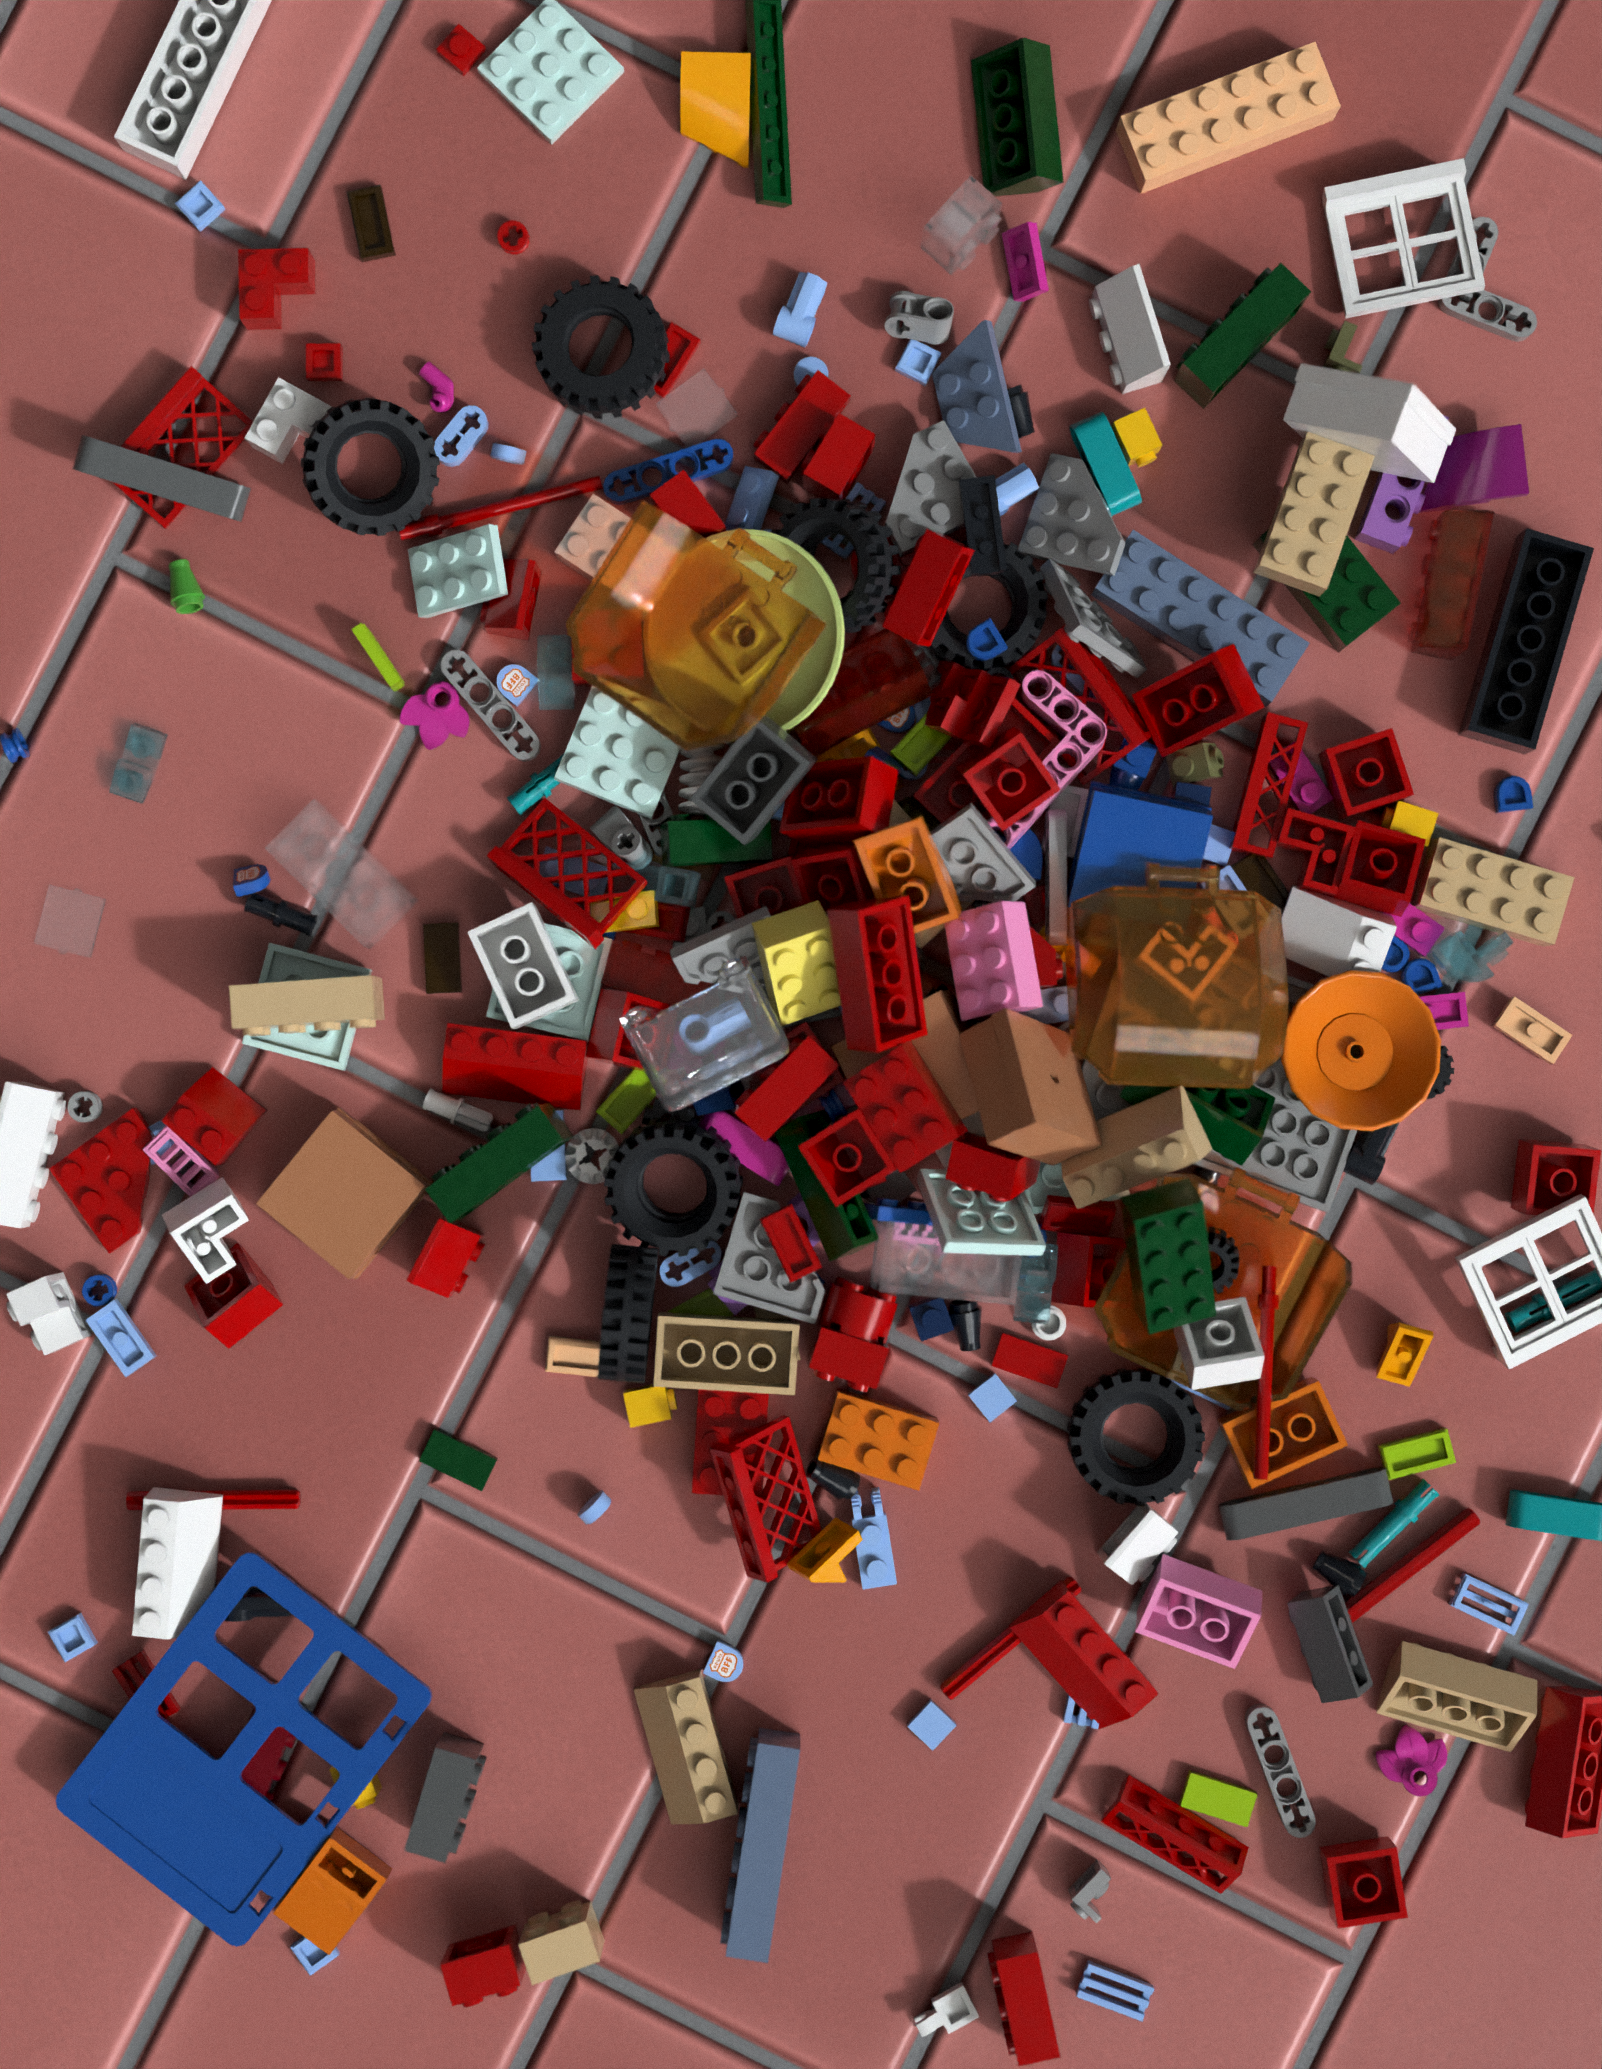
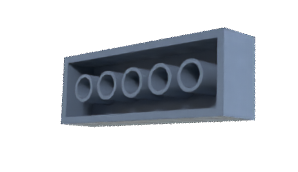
M1132 530L1125 541L1126 544L1115 576L1104 574L1091 596L1194 662L1217 650L1234 644L1264 706H1268L1274 700L1310 643L1140 533Z
M759 1728L758 1737L750 1738L747 1767H753L752 1773L745 1772L742 1802L747 1803V1808L740 1807L736 1837L742 1838V1843H734L731 1873H736L737 1876L729 1877L725 1908L731 1909V1912L724 1911L720 1944L727 1945L726 1957L768 1963L800 1755V1734Z

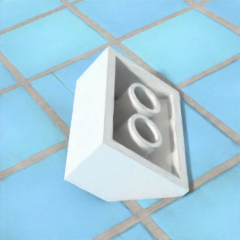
M1137 264L1096 285L1092 299H1089L1092 317L1094 320L1099 319L1103 330L1099 332L1102 349L1105 353L1109 352L1113 364L1109 365L1113 384L1115 386L1120 385L1122 394L1161 383L1171 365L1140 264Z

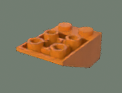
M336 1827L273 1914L330 1955L386 1882L393 1868Z

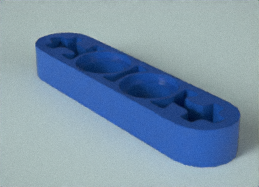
M713 439L613 471L604 480V493L607 499L616 505H624L649 497L653 491L678 474L675 470V465L681 458H689L695 463L694 471L688 475L693 482L724 473L733 464V449L725 440ZM719 448L721 453L727 452L728 455L723 457L724 463L717 464L716 460L706 461L705 466L707 469L701 471L697 453L702 452L703 459L713 456V449ZM650 468L657 469L662 474V480L656 486H647L642 480L643 473ZM636 473L637 483L641 491L635 492V487L632 485L624 489L625 494L623 496H618L616 491L610 492L609 489L614 488V481L620 480L622 484L631 483L633 481L630 475Z

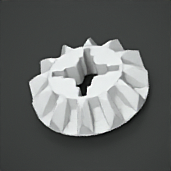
M590 1128L580 1131L569 1141L566 1149L565 1158L568 1170L577 1180L584 1183L598 1184L605 1182V1177L610 1168L608 1166L619 1148L618 1142L611 1134L601 1129ZM586 1142L593 1150L607 1149L598 1158L601 1170H598L597 1166H594L592 1162L579 1163L587 1155Z

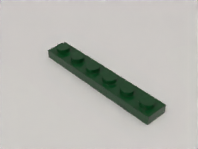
M745 0L748 53H751L750 105L756 204L786 208L792 205L781 0Z

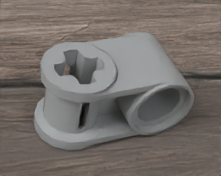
M897 291L891 295L889 301L891 313L887 316L884 324L888 334L896 338H907L935 345L942 344L949 339L954 315V307L950 301L942 297H930L914 294L909 291ZM903 301H906L905 309L902 308ZM900 320L903 321L902 328H899Z
M616 805L590 827L592 832L609 850H612L634 870H641L651 862L653 857L651 846Z

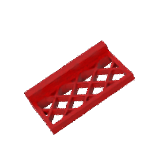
M191 366L120 447L150 456L149 451L154 445L169 444L170 463L175 464L174 444L194 443L196 463L176 465L196 468L198 472H201L200 468L210 467L205 474L214 476L245 441V436L253 421ZM204 389L215 397L216 412L196 413L195 399ZM220 402L231 412H221ZM191 405L192 413L183 414L184 411ZM236 416L246 425L238 436L223 437L221 417ZM217 417L218 437L198 438L197 418ZM192 418L194 438L173 439L172 425L176 420ZM168 431L169 439L160 440L161 437ZM232 441V443L224 451L223 442ZM219 442L220 456L215 462L200 463L198 443ZM112 482L165 529L170 526L187 506L186 504L174 501V508L164 519L154 510V494L144 491H132L128 486ZM138 495H148L149 505Z
M1065 624L1055 634L1007 670L1013 675L1014 681L1021 684L1017 691L1020 697L1022 682L1015 673L1024 666L1036 667L1041 671L1048 669L1062 672L1060 684L1064 688H1066L1068 673L1080 675L1085 681L1083 695H1073L1078 700H1082L1086 707L1088 701L1100 703L1105 710L1103 722L1106 725L1107 733L1108 730L1118 731L1126 739L1128 745L1120 751L1105 749V739L1103 747L1098 752L1096 768L1088 774L1082 770L1077 775L1082 785H1085L1152 736L1145 721L1102 660L1094 655L1082 641L1079 643L1074 642L1064 630ZM1056 642L1065 653L1063 667L1045 664L1047 649ZM1040 655L1039 663L1031 662ZM1069 661L1073 664L1075 669L1069 668ZM1036 683L1035 687H1028V691L1035 692L1034 696L1039 697L1040 693L1045 694L1047 692L1046 689L1041 688L1042 684ZM1090 690L1092 691L1095 697L1089 696ZM1063 706L1056 708V716L1058 718L1069 719L1068 717L1061 716ZM1029 708L1034 717L1061 742L1062 739L1059 733ZM1110 718L1116 726L1109 725ZM1070 754L1062 755L1070 768L1076 765V760ZM1104 754L1113 755L1103 762Z
M546 798L538 804L500 848L495 845L487 854L489 860L500 872L595 950L604 941L602 935L648 884L644 877ZM548 810L556 817V829L538 831V820ZM562 822L569 828L562 829ZM577 834L581 837L582 850L563 852V836ZM557 836L558 853L539 855V838ZM533 839V855L518 857L512 852V849L521 840ZM587 843H589L593 847V849H587ZM588 856H605L607 858V871L589 872ZM582 857L583 873L564 875V859ZM558 860L559 876L543 877L540 875L541 861ZM534 862V869L527 863ZM613 864L619 869L613 870ZM628 875L635 881L627 892L614 893L613 877ZM608 878V894L590 896L589 880ZM583 880L584 897L569 898L565 895V882ZM559 883V889L556 888L553 884ZM609 901V913L599 923L591 916L590 903ZM577 904H584L585 911Z
M785 1415L729 1444L719 1443L710 1448L746 1575L766 1583L777 1578V1571L787 1566V1563L822 1531L789 1416ZM781 1429L783 1440L779 1450L769 1447L773 1433ZM753 1444L758 1446V1449L750 1466L745 1463L742 1449ZM766 1451L776 1455L769 1474L759 1470ZM785 1460L789 1461L792 1467L788 1482L778 1479ZM757 1474L767 1478L760 1498L755 1496L753 1491ZM776 1483L786 1487L779 1506L769 1502ZM794 1492L799 1493L801 1498L797 1514L787 1511ZM766 1507L776 1510L769 1530L764 1528L762 1522ZM785 1515L795 1519L788 1538L778 1534ZM804 1523L808 1525L812 1539L801 1545L796 1541ZM777 1538L786 1543L781 1556L773 1560L771 1550Z

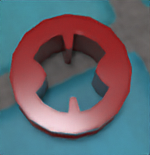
M509 220L499 227L497 239L501 248L506 253L518 255L528 248L530 236L526 227L521 222ZM512 229H516L518 235L521 232L523 233V237L517 240L518 245L511 246L510 241L504 242V238L510 236L509 231Z

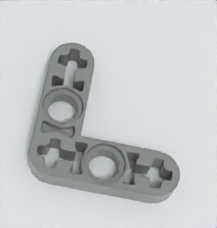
M1478 217L1472 221L1474 232H1477L1481 227L1485 229L1484 235L1489 237L1485 238L1478 247L1482 271L1484 272L1498 237V227L1490 218ZM1458 249L1446 277L1463 274L1459 268L1460 256ZM1485 290L1459 295V299L1465 302L1460 301L1456 306L1450 304L1451 297L1438 300L1439 307L1445 314L1511 341H1524L1534 332L1537 326L1536 315L1531 309ZM1472 297L1477 298V300L1472 305L1469 313L1466 311V309L1469 307L1470 304L1467 303L1470 302ZM1487 302L1494 305L1496 308V317L1494 319L1486 320L1480 316L1478 308L1481 303ZM1504 311H1509L1505 317L1507 318L1505 322L1499 325L1498 322L1503 317ZM1518 317L1524 318L1523 325L1527 326L1520 332L1515 330L1516 324L1512 322Z

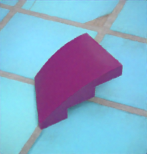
M1522 425L1496 427L1453 437L1451 445L1447 446L1435 482H1428L1424 493L1426 495L1419 513L1450 510L1455 506L1482 504L1496 499L1527 496L1529 494Z

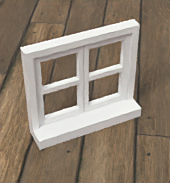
M1464 158L1324 187L1322 203L1345 319L1484 290L1485 281L1464 182L1466 175ZM1447 195L1454 230L1409 239L1403 204ZM1389 207L1396 242L1351 251L1344 216ZM1456 239L1463 274L1418 283L1411 248ZM1398 250L1405 286L1360 295L1353 260Z
M1582 1194L1455 1257L1495 1344L1492 1347L1497 1360L1509 1370L1602 1323V1292L1565 1310L1552 1280L1590 1261L1593 1262L1602 1282V1232L1586 1197ZM1575 1221L1588 1252L1548 1272L1534 1240ZM1522 1247L1536 1279L1495 1299L1481 1267ZM1540 1287L1553 1317L1512 1337L1499 1307Z

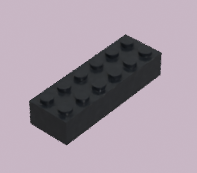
M1528 528L1516 536L1458 735L1524 755L1536 750L1594 548Z

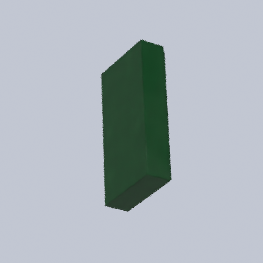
M435 1428L419 1461L482 1492L498 1458Z

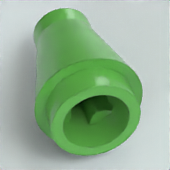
M180 559L169 563L171 606L175 607L176 612L179 614H191L201 610L204 607L203 600L205 595L190 568L189 561Z

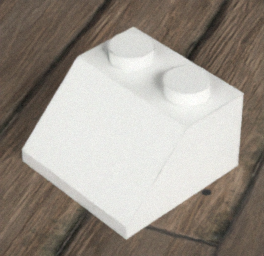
M1144 1503L1145 1506H1137L1097 1552L1105 1565L1132 1586L1137 1580L1143 1582L1154 1569L1153 1561L1160 1553L1166 1555L1177 1542L1175 1536L1178 1534V1531L1147 1503Z

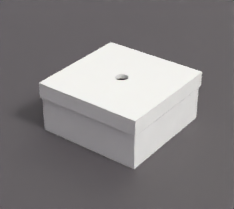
M1303 363L1300 364L1295 378L1296 385L1283 420L1302 438L1307 432H1311L1375 455L1370 468L1372 471L1431 483L1435 482L1447 446L1451 445L1456 428L1414 384Z

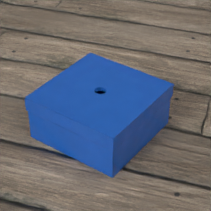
M1090 781L1074 858L1072 859L1067 881V906L1073 909L1185 932L1212 824L1213 814L1211 813V806Z

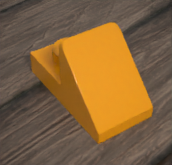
M1400 1322L1389 1324L1387 1327L1388 1343L1376 1368V1378L1410 1387L1432 1341L1433 1331Z
M835 1517L787 1565L789 1569L810 1582H846L847 1580L838 1563L863 1539L857 1529Z

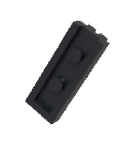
M995 475L960 479L959 488L967 546L975 550L969 562L971 577H982L987 574L997 575L1006 572L1007 564Z

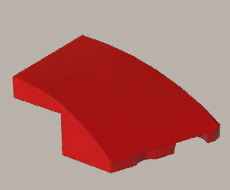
M940 661L937 670L942 674L940 684L932 690L931 704L927 711L925 725L956 739L990 748L1021 684L1011 678L992 676L983 670L964 668L956 662Z

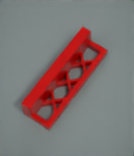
M1267 712L1262 717L1232 832H1235L1229 849H1232L1233 852L1242 853L1245 851L1273 858L1308 722ZM1279 724L1298 729L1295 743L1285 749L1282 748L1276 738ZM1273 745H1274V746L1276 747L1278 753H1276V754H1274L1273 756H1271L1272 749H1273ZM1293 749L1291 758L1289 760L1288 756L1286 755V752ZM1281 756L1288 768L1286 777L1274 783L1267 771L1270 761ZM1264 779H1266L1269 786L1262 790ZM1284 782L1282 792L1280 794L1276 786ZM1272 789L1279 803L1277 810L1265 817L1258 802L1262 794ZM1255 813H1257L1260 820L1253 824ZM1275 816L1273 826L1271 827L1268 819ZM1263 823L1270 835L1267 848L1247 844L1251 829Z
M1130 1775L1122 1782L1116 1801L1105 1811L1101 1822L1220 1894L1242 1874L1249 1849L1248 1846ZM1121 1812L1131 1818L1133 1822H1125L1116 1815ZM1147 1833H1156L1163 1840H1155L1148 1836ZM1177 1851H1186L1193 1858H1185L1178 1854ZM1207 1869L1217 1870L1224 1874V1876L1220 1879L1208 1872Z

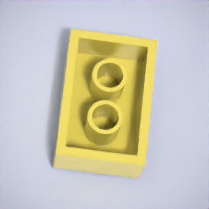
M819 900L752 923L768 999L781 1026L841 1006L830 923Z

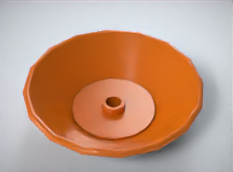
M1348 970L1319 980L1296 1001L1283 1027L1281 1062L1291 1091L1312 1115L1340 1129L1375 1131L1403 1121L1426 1101L1439 1074L1441 1039L1431 1010L1410 986L1382 972ZM1353 1045L1359 1047L1361 1051L1358 1058H1354L1350 1054V1049Z

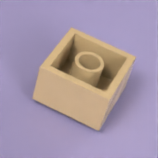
M577 1900L561 1907V1912L549 1916L547 1912H542L530 1917L528 1923L524 1925L518 1946L531 1984L535 1985L600 1962L605 1940L591 1901L581 1904V1901Z

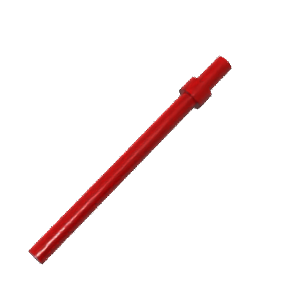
M599 475L439 516L438 513L424 516L425 520L405 525V529L399 531L401 540L429 534V537L443 534L445 529L603 489L601 478Z
M1262 1266L1261 1294H1258L1257 1308L1261 1309L1259 1340L1264 1353L1261 1378L1258 1379L1254 1456V1479L1268 1480L1275 1310L1279 1309V1295H1276V1266Z

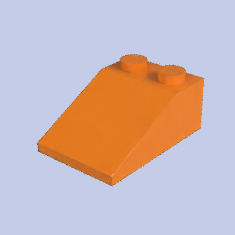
M922 816L854 840L875 898L909 895L914 933L960 917L963 909L951 876Z

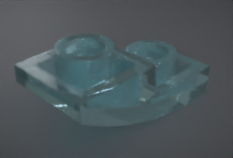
M538 635L539 710L574 709L575 694L572 681L571 635Z
M137 723L132 724L123 756L117 760L109 793L141 804L144 803L158 768L168 734Z

